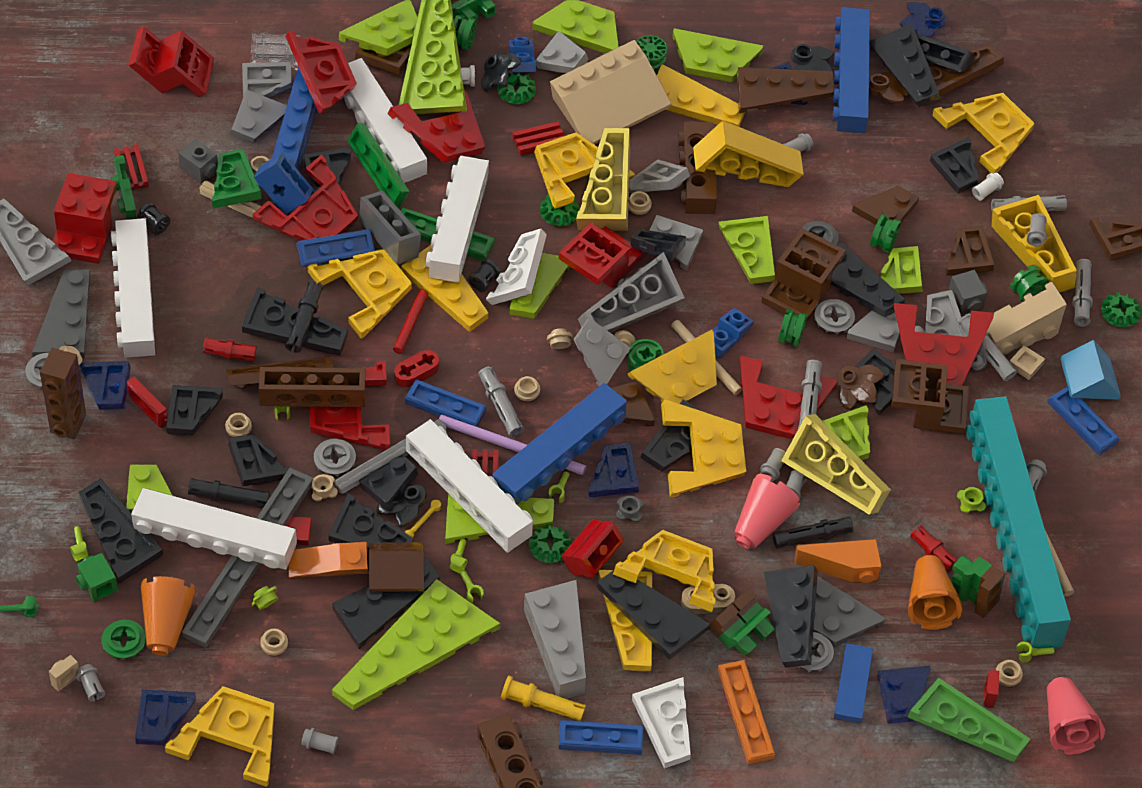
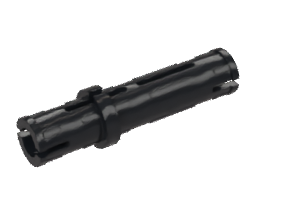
M309 281L304 298L299 301V311L288 341L285 344L286 349L289 351L292 350L294 343H296L294 353H299L302 350L306 333L313 314L317 313L319 307L317 303L324 289L320 282H318L314 291L316 281Z
M191 478L188 486L190 488L188 489V495L211 498V501L216 502L219 499L264 507L270 496L269 491L221 484L219 480L209 482Z
M850 516L830 521L823 519L820 520V523L773 532L772 538L775 548L778 549L817 539L830 540L831 537L836 535L853 533L854 527Z

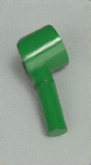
M26 596L23 604L0 605V612H21L27 617H33L40 605L36 604L37 599L35 597Z

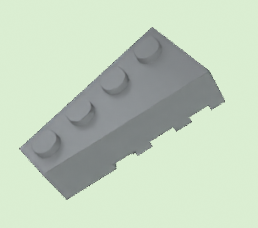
M664 252L584 312L578 318L581 327L588 318H591L611 333L681 302L685 297Z
M576 580L526 593L524 612L556 696L568 699L585 694L586 672Z

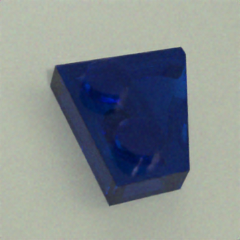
M129 361L81 363L80 368L99 410L125 409L127 381L129 380L131 370Z
M930 666L878 671L877 678L888 724L915 721L908 718L910 710L923 696L931 670Z

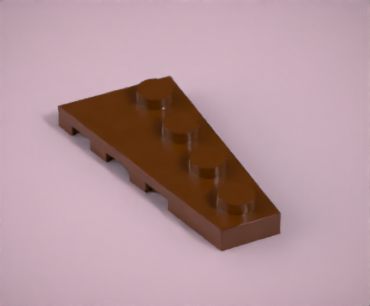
M990 45L969 50L973 53L975 60L963 73L935 64H928L938 92L942 96L1003 65L1004 57Z
M738 67L739 113H744L748 109L758 108V110L767 109L768 106L781 104V106L789 105L793 101L802 100L806 102L832 97L834 94L833 71Z
M329 356L227 369L226 371L229 385H234L235 388H242L250 384L259 383L260 367H334Z

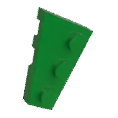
M244 149L220 153L216 171L217 179L214 184V196L212 197L213 209L262 199L261 190L254 178V173Z

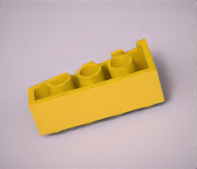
M725 121L719 123L693 147L696 171L705 172L706 169L715 170V174L725 176L726 172L738 174L739 179L759 178L761 183L790 187L804 175L801 152L799 150Z
M1039 195L992 209L993 229L1027 267L1037 265L1042 272L1041 275L1047 277L1059 293L1075 288L1077 270ZM1034 214H1042L1047 219L1045 225L1047 240L1042 246L1038 247L1032 246L1027 240V233L1030 231L1031 225L1030 219Z

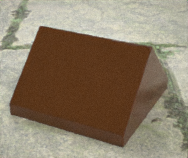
M423 542L369 543V592L424 591Z

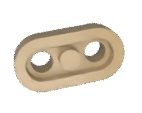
M714 584L715 605L713 611L710 612L689 604L695 586H690L682 593L681 606L695 615L721 613L735 600V592L726 584ZM718 594H723V595H726V596H725V597H720V596H718Z

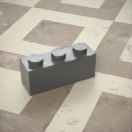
M383 191L361 197L359 221L366 229H370L371 235L395 263L400 264L418 258L421 234Z

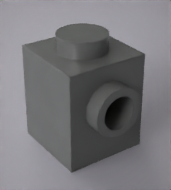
M197 139L193 140L178 153L180 169L202 184L205 180L216 174L218 165L217 154Z
M975 270L951 277L949 290L953 292L960 314L978 311L984 307L988 290L985 283H981Z

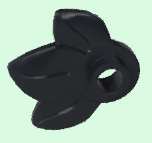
M799 44L792 50L791 59L795 63L794 70L832 71L826 61L833 55L831 50L822 46L811 47L807 44Z
M495 53L490 55L485 61V73L481 82L484 91L488 92L493 85L507 86L509 70L521 65L519 57L513 53L506 55Z
M419 484L408 485L402 495L397 494L392 500L394 506L387 511L378 503L376 512L381 515L396 514L399 527L406 526L418 516L419 508L424 505L427 497L426 491Z

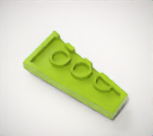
M448 494L445 544L455 543L457 539L467 538V540L479 539V536L488 535L458 502ZM529 498L527 501H521L517 505L522 511L526 510L533 519L532 530H537L538 526L546 527L549 523L553 527L554 499Z

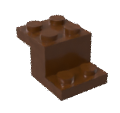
M801 228L777 261L775 279L762 296L761 303L783 314H787V308L794 310L796 314L806 313L807 323L815 312L816 307L828 294L832 274L844 258L846 250Z
M896 359L891 407L914 410L913 428L965 434L969 386L946 384L947 365Z

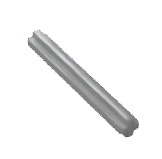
M442 420L434 421L437 426L443 427L446 431V425ZM406 439L334 481L335 488L340 494H343L360 484L359 480L370 472L377 470L400 455L404 457L409 455L406 451Z

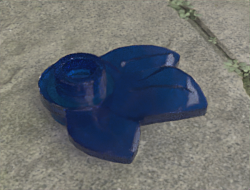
M909 2L906 6L911 15L901 20L900 26L905 27L912 24L917 34L930 37L935 34L936 29L945 25L946 16L941 8H930V6L922 2Z

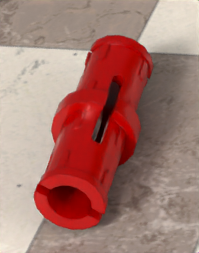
M208 337L205 338L203 345V354L219 355L227 360L235 358L251 362L255 361L257 346L234 343V340L231 339L221 341Z
M919 525V531L915 528L910 538L926 551L925 555H933L940 558L947 573H950L958 559L943 547L944 543L941 540H936L923 525Z

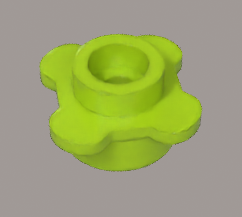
M968 487L958 492L957 498L961 501L960 509L962 512L969 513L974 510L982 512L985 510L986 504L983 502V492L980 489Z
M265 586L254 593L255 598H253L251 603L252 606L257 605L262 610L278 600L275 594L277 587L274 586L269 589L268 586Z

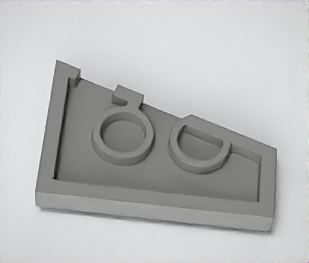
M952 290L927 295L925 333L968 337L966 332L958 325V321L962 317Z

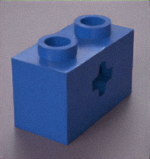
M283 152L260 165L254 176L258 186L266 191L274 205L280 208L285 215L307 202L313 191L311 185Z

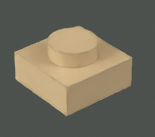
M1023 346L1010 360V363L1017 370L1018 374L1030 380L1042 367L1045 358L1028 347Z
M72 655L64 660H59L49 670L51 685L58 692L77 678L79 666Z

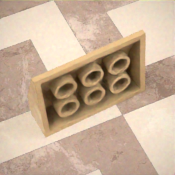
M635 40L550 81L553 100L572 128L594 145L601 141L604 128H629L671 107V102L652 66Z

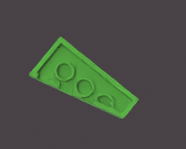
M940 678L934 682L910 710L908 718L1012 762L1016 761L1031 740Z

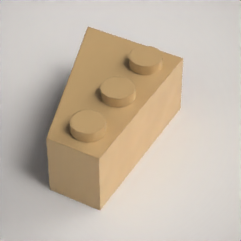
M1052 282L1045 285L1046 290L1035 296H1032L1031 293L1024 296L1025 301L1013 308L1007 305L994 313L993 321L988 329L989 338L1003 355L1023 346L1028 347L1042 339H1051L1058 334L1067 304Z

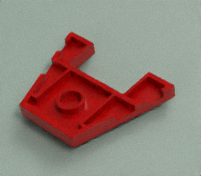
M464 90L467 111L454 112L451 115L421 121L411 106L405 103L390 107L387 113L393 120L395 118L399 119L404 124L403 128L408 133L414 132L422 139L421 144L443 163L457 160L460 156L469 157L481 154L485 148L466 90Z
M322 154L306 167V174L321 186L309 197L307 202L300 205L289 216H286L269 200L253 213V220L299 241L343 234L358 221V214L344 190L342 191L336 181V176L329 169L327 161Z
M894 303L905 360L947 365L946 384L963 386L989 326L993 321L994 313L971 311L968 337L915 332L917 305Z
M741 356L739 369L741 371L745 428L793 440L798 431L803 394L759 383L758 379L763 361ZM820 376L822 389L818 393L817 410L823 406L830 393L834 392L838 380Z
M386 361L376 362V366L365 369L366 386L387 385ZM310 407L311 433L384 450L390 448L389 425L362 426L361 407Z

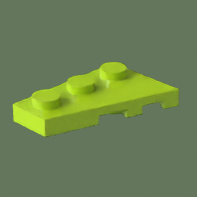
M768 216L719 222V228L750 284L773 282L775 272Z
M542 253L532 293L512 299L510 315L535 319L549 299L550 293L555 286L559 285L562 276L566 270L570 269V266L559 260L558 255Z

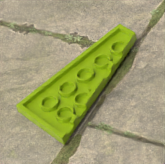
M421 0L399 105L408 103L416 114L467 111L451 0Z
M436 579L332 689V695L352 710H355L382 695V691L395 684L397 686L406 681L407 677L416 672L421 673L454 655L455 651L467 644L472 645L479 641V637L488 632L493 633L499 630L500 623Z

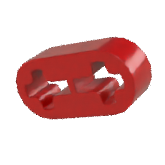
M424 350L397 364L394 369L396 384L401 387H411L416 379L423 381L437 373L439 369L438 355L434 351Z

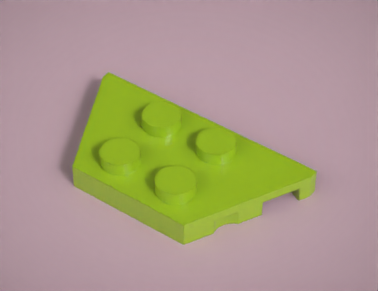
M404 0L339 32V40L344 43L347 39L359 42L360 48L374 50L376 53L386 56L412 44L418 17L411 0Z
M566 0L533 22L532 30L553 37L557 32H561L573 43L605 54L619 48L614 12L580 0Z
M675 28L673 30V40L677 43L680 59L683 60L685 74L732 83L737 78L738 67L748 68L756 56L762 55L763 45Z

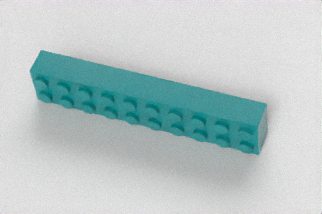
M1007 397L977 399L974 409L970 411V423L966 426V436L968 441H972V458L974 462L978 463V479L980 484H984L985 488L984 501L991 509L990 522L993 528L996 527L997 548L1002 550L1004 556L1002 559L1003 569L1005 573L1008 572L1010 578L1009 591L1016 599V616L1021 618L1023 624L1021 628L1022 638L1031 644L1032 648H1061L1071 618Z

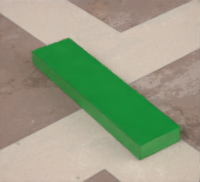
M357 123L347 142L378 189L383 191L399 209L410 191L364 123Z
M402 208L401 212L421 234L420 240L431 243L433 234H438V231H436L437 219ZM473 231L467 256L482 261L487 259L495 244V238Z

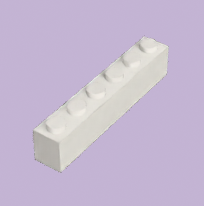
M360 58L349 62V67L357 85L344 96L347 107L349 109L352 108L355 112L357 122L366 125L404 183L426 175V156L411 133H408L403 128L404 124L397 118L393 120L387 114L393 105L363 59Z
M460 156L458 165H453L451 172L453 182H448L446 197L448 199H443L441 214L443 216H438L436 231H438V234H433L431 249L433 251L428 252L426 257V267H430L429 278L453 282L460 281L488 180L489 160Z
M146 218L115 221L116 231H111L112 246H117V251H112L113 266H118V271H113L114 285L119 286V291H115L116 307L120 306L121 311L116 312L117 327L122 329V332L117 333L118 348H123L124 358L154 356L155 342Z
M430 419L406 435V451L507 553L532 536L533 519L526 510L522 511L516 505L513 497L509 493L505 494L499 488L496 480L491 476L488 477L481 470L478 462L474 459L471 460L465 454L461 445L457 442L454 443L448 437L443 427L437 426Z
M145 488L142 489L131 513L133 527L141 533H152L170 541L186 542L196 548H208L218 554H230L244 561L263 563L270 568L286 570L297 545L296 529Z

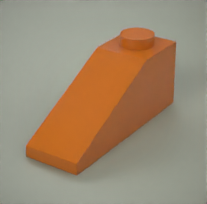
M876 539L797 545L794 561L797 565L799 564L803 567L814 565L818 572L852 583H871L879 579L881 562Z
M354 542L294 550L288 564L289 578L369 574V546L367 542Z

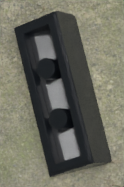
M916 33L926 61L963 73L975 60L973 53L969 50Z

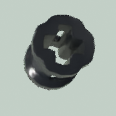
M152 202L143 205L137 215V219L146 218V224L151 227L152 232L156 235L163 233L171 221L170 217L166 214H161Z
M484 259L481 262L480 268L476 272L469 274L468 281L475 289L484 292L487 290L488 284L492 279L498 278L501 270L492 260Z

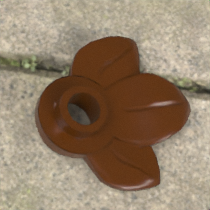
M891 72L874 74L869 79V91L889 102L902 103L904 98L909 96Z
M847 365L841 368L837 374L841 404L848 410H851L857 400L863 403H876L877 391L874 384L885 377L884 373L873 365H864L859 368ZM853 374L851 380H845L846 375Z

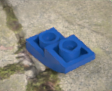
M515 37L514 40H509V53L515 54L521 61V65L512 69V72H536L533 40H528L527 37Z
M736 308L731 309L722 316L717 327L713 329L715 355L719 358L724 356L746 334L754 321Z

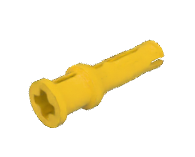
M509 675L501 694L502 700L508 698L522 703L523 707L527 708L532 705L577 721L582 720L586 708L585 704L576 703L537 689L535 684L530 683L527 685L515 681Z

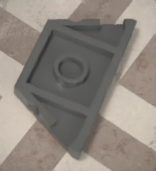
M819 576L817 577L814 632L825 636L833 647L845 643L850 638H857L863 635L865 630L874 626L879 628L884 624L885 617Z

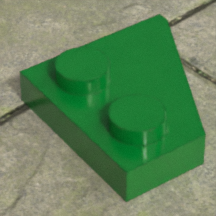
M124 155L114 157L115 176L111 177V180L117 181L116 191L120 195V198L117 199L119 213H124L126 220L136 219V208L130 181L125 170Z

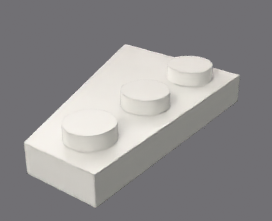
M542 229L520 236L508 258L510 265L505 273L499 274L496 280L499 283L495 292H490L486 298L491 305L532 293L547 236Z
M683 677L634 693L632 701L663 767L667 768L690 760L691 753Z

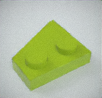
M918 246L893 248L889 255L888 263L884 265L881 271V278L899 294L922 292Z
M867 406L823 420L861 460L869 458L870 442L868 441Z
M130 465L126 506L130 513H132L143 488L172 496L157 465Z

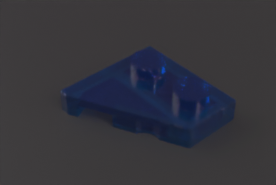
M631 443L604 446L601 460L596 467L593 481L588 488V498L639 492Z
M142 689L135 736L136 744L165 745L196 702V692Z

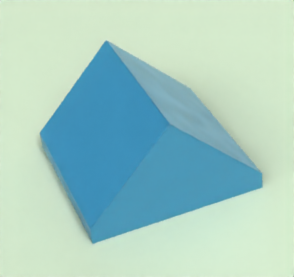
M1094 340L1061 356L1060 360L1071 398L1120 399L1121 395L1110 357Z

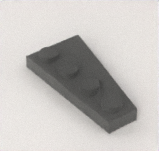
M63 270L33 348V357L42 353H49L52 347L59 349L61 346H72L80 352L82 358H85L90 287L89 270Z

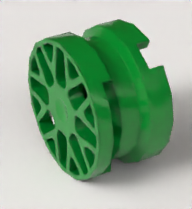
M457 15L454 19L457 46L461 47L464 51H469L468 48L472 47L475 39L477 19H465L464 16Z
M643 36L636 43L646 55L654 72H658L661 65L666 63L667 45L663 39L657 36Z
M882 214L875 226L870 246L875 248L877 246L881 247L884 252L890 253L898 237L901 221L898 219L891 220L888 216Z
M1037 265L1028 266L1029 270L1025 272L1022 269L1013 278L1014 284L1010 283V289L1015 294H1019L1021 302L1025 301L1024 296L1029 293L1035 296L1046 290L1045 285L1050 283L1047 277L1041 275L1042 272Z
M787 308V314H785L781 325L778 343H792L795 348H798L804 332L807 314H796L794 310Z
M641 339L634 342L630 346L627 367L629 372L664 355L662 346L651 339Z

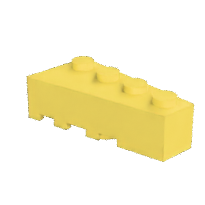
M604 128L596 160L589 176L587 189L582 198V205L577 214L578 231H582L590 222L600 229L606 226L612 231H628L631 142L629 128Z
M816 414L805 416L781 460L869 515L879 512L891 491Z

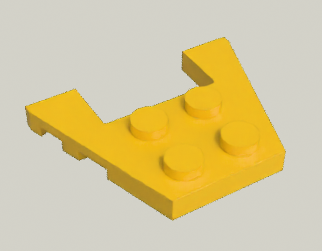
M1004 93L977 98L974 102L964 105L961 102L955 103L952 107L946 109L938 107L934 109L932 115L946 129L963 119H967L995 147L981 155L979 161L993 174L999 172L1034 127V122Z
M577 132L537 145L534 153L555 209L574 202L575 195L565 183L589 175L596 160L598 147ZM631 170L629 172V180L635 176Z
M384 249L354 255L353 259L345 261L335 259L330 260L329 264L317 266L316 263L307 266L310 276L317 284L320 282L323 286L343 276L365 303L367 308L348 317L350 326L361 339L412 289V282Z
M663 400L661 404L663 425L690 427L694 472L670 471L668 474L670 497H676L683 492L696 491L706 485H716L745 475L746 465L741 424L669 400Z
M662 530L645 542L642 549L638 552L633 551L628 555L627 560L623 563L620 561L615 566L613 575L634 583L637 582L643 568L646 567L657 574H664L677 579L683 584L693 585L695 589L689 604L710 612L713 611L715 605L713 594L715 585L712 577L714 572L712 548Z
M222 686L199 710V714L190 723L187 722L183 726L181 733L174 740H170L166 744L165 752L189 760L202 736L253 753L243 773V777L245 780L267 787L270 775L275 705L272 702Z

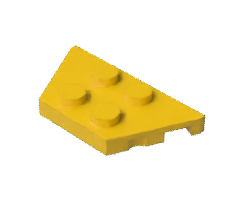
M713 330L629 372L628 376L632 380L636 379L646 387L645 390L653 396H658L661 402L669 400L678 404L683 399L687 401L716 386Z

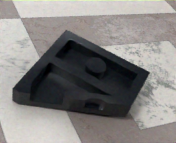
M255 434L229 438L228 446L242 487L282 480L290 468L289 466L285 468L276 460L277 455L271 449L266 448Z

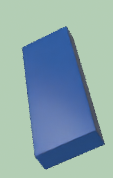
M370 229L302 240L296 243L302 268L316 263L317 265L326 264L330 260L335 259L339 261L353 259L354 255L375 251Z
M417 379L405 397V404L439 417L445 415L476 427L479 426L487 408L483 404Z
M1068 386L1049 398L1048 404L1098 455L1119 442L1120 438L1081 398L1070 397Z
M846 643L834 718L861 723L873 648Z
M560 720L559 749L642 755L643 726Z

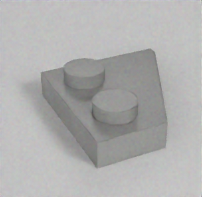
M557 32L535 61L537 69L568 73L586 64L588 57L584 50L561 32Z
M291 62L242 63L243 97L246 90L270 98L292 88Z
M246 90L230 134L253 143L264 131L269 130L276 121L285 115L287 105Z
M656 160L629 180V193L674 189L682 185L683 181L690 177V174L686 167Z
M656 215L649 231L686 236V245L675 259L680 262V268L687 271L703 236V230Z
M871 311L848 330L846 339L894 352L900 334L895 312L887 317H883Z
M591 318L585 321L573 339L578 350L583 353L587 367L591 368L598 387L603 383L607 384L630 350L629 346Z

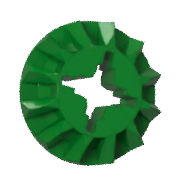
M509 72L507 86H498L499 96L511 104H524L530 101L536 93L535 81L530 79L529 74L523 76L520 72L517 75ZM515 84L520 85L517 92H515L514 89Z
M548 194L546 199L541 201L540 205L541 217L547 223L554 226H566L573 223L579 211V205L576 203L575 198L573 203L564 206V211L561 209L555 210Z
M1117 292L1115 295L1109 294L1103 300L1101 313L1104 319L1114 326L1130 327L1139 321L1142 306L1138 305L1137 298L1132 299L1128 293L1120 295ZM1119 304L1122 305L1124 309H1126L1125 315L1123 314L1121 309L1118 308Z
M549 523L546 527L538 526L537 530L532 533L529 539V550L536 559L542 562L556 563L563 560L561 557L572 541L569 538V533L564 532L561 526L552 527ZM548 537H551L554 542L552 550H549V546L546 543Z
M118 620L111 623L104 630L102 645L104 652H107L111 658L117 657L124 661L125 658H135L137 653L143 652L146 634L138 623L131 620ZM124 633H126L128 641L125 647H122L120 641L124 637Z

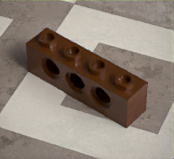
M684 122L683 132L678 133V146H683V151H679V165L686 167L690 174V177L683 181L684 189H681L680 203L685 204V214H715L717 201L715 170L696 171L693 147L713 130V122Z
M52 347L40 371L50 433H54L61 438L75 439L87 415L78 357L75 353Z
M260 367V406L365 407V368Z
M509 714L479 723L477 726V738L499 788H542L541 774L538 769H533L531 764L532 755L527 745L523 746L520 740L522 734L518 723H513ZM509 746L511 749L503 750L500 747ZM512 769H519V770H521L522 772H520V773H513V772H511L510 770H512Z

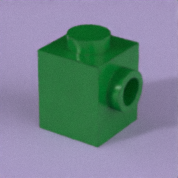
M102 553L86 557L82 562L77 563L79 574L75 576L76 581L82 591L86 589L93 602L118 591L116 577Z

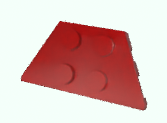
M288 31L285 36L317 110L319 114H323L351 92L357 85V82L339 43L323 41L313 36L306 39L295 36V31Z

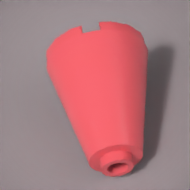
M757 474L753 479L734 531L735 542L747 550L749 548L755 549L801 504L798 503L800 499L792 489L781 481L777 485L770 482L772 477L769 475Z
M1064 677L1053 679L1047 686L1050 742L1054 750H1063L1068 755L1081 754L1095 747L1094 742L1099 737L1101 740L1104 738L1105 727L1102 720L1071 679Z

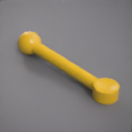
M433 500L430 509L405 533L413 538L414 533L434 511L441 509V502Z

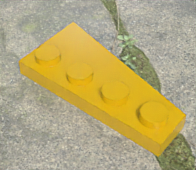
M663 64L661 65L657 78L671 102V107L665 110L705 122H713L716 125L725 121L740 127L745 112L739 113L738 103Z
M431 245L421 251L418 258L409 260L401 266L402 272L419 289L426 290L428 296L467 331L471 332L488 319V311L462 274L459 282L429 278L430 267H426V257L428 252L433 251Z
M599 570V580L613 570ZM641 572L638 580L652 588V572ZM603 594L623 670L651 671L652 642Z

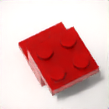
M143 26L137 29L128 66L161 93L184 84L198 97H201L207 93L214 57L182 30L160 40Z
M73 173L67 174L54 209L57 230L52 242L61 251H64L70 259L96 264L100 263L113 227L111 204L117 190V181Z
M590 222L559 252L558 259L595 284L599 285L601 282H604L613 288L643 258L644 252L631 247L630 242L606 226L600 229Z

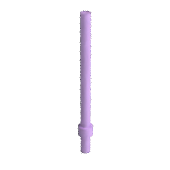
M441 415L439 418L447 428L515 452H519L527 446V444L445 415ZM571 460L566 470L584 475L587 466Z

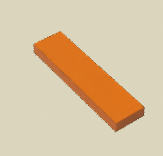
M745 660L718 665V673L748 765L775 759V751Z

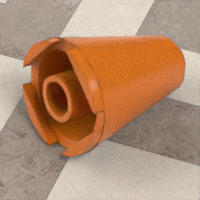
M933 555L923 556L915 564L907 608L910 621L915 624L914 621L921 624V628L926 630H939L952 625V620L957 616L958 619L960 618L962 612L961 601L941 559Z
M161 576L153 577V582L147 583V578L141 582L147 648L152 650L153 654L166 656L168 652L174 651L196 594V587L192 583L189 588L184 586L185 580Z

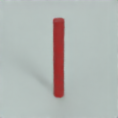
M424 289L418 291L393 347V351L398 354L403 352L426 301L428 292Z

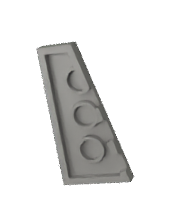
M5 199L0 200V242L27 286L71 262L70 257L64 251H61L49 238L47 239L37 227L29 223Z

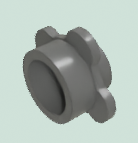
M625 496L618 499L619 510L616 512L617 519H627L634 522H639L642 519V514L640 513V509L643 507L642 500L634 496Z

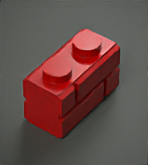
M592 520L563 553L561 558L573 575L593 578L600 570V567H603L621 546L624 539L612 522Z

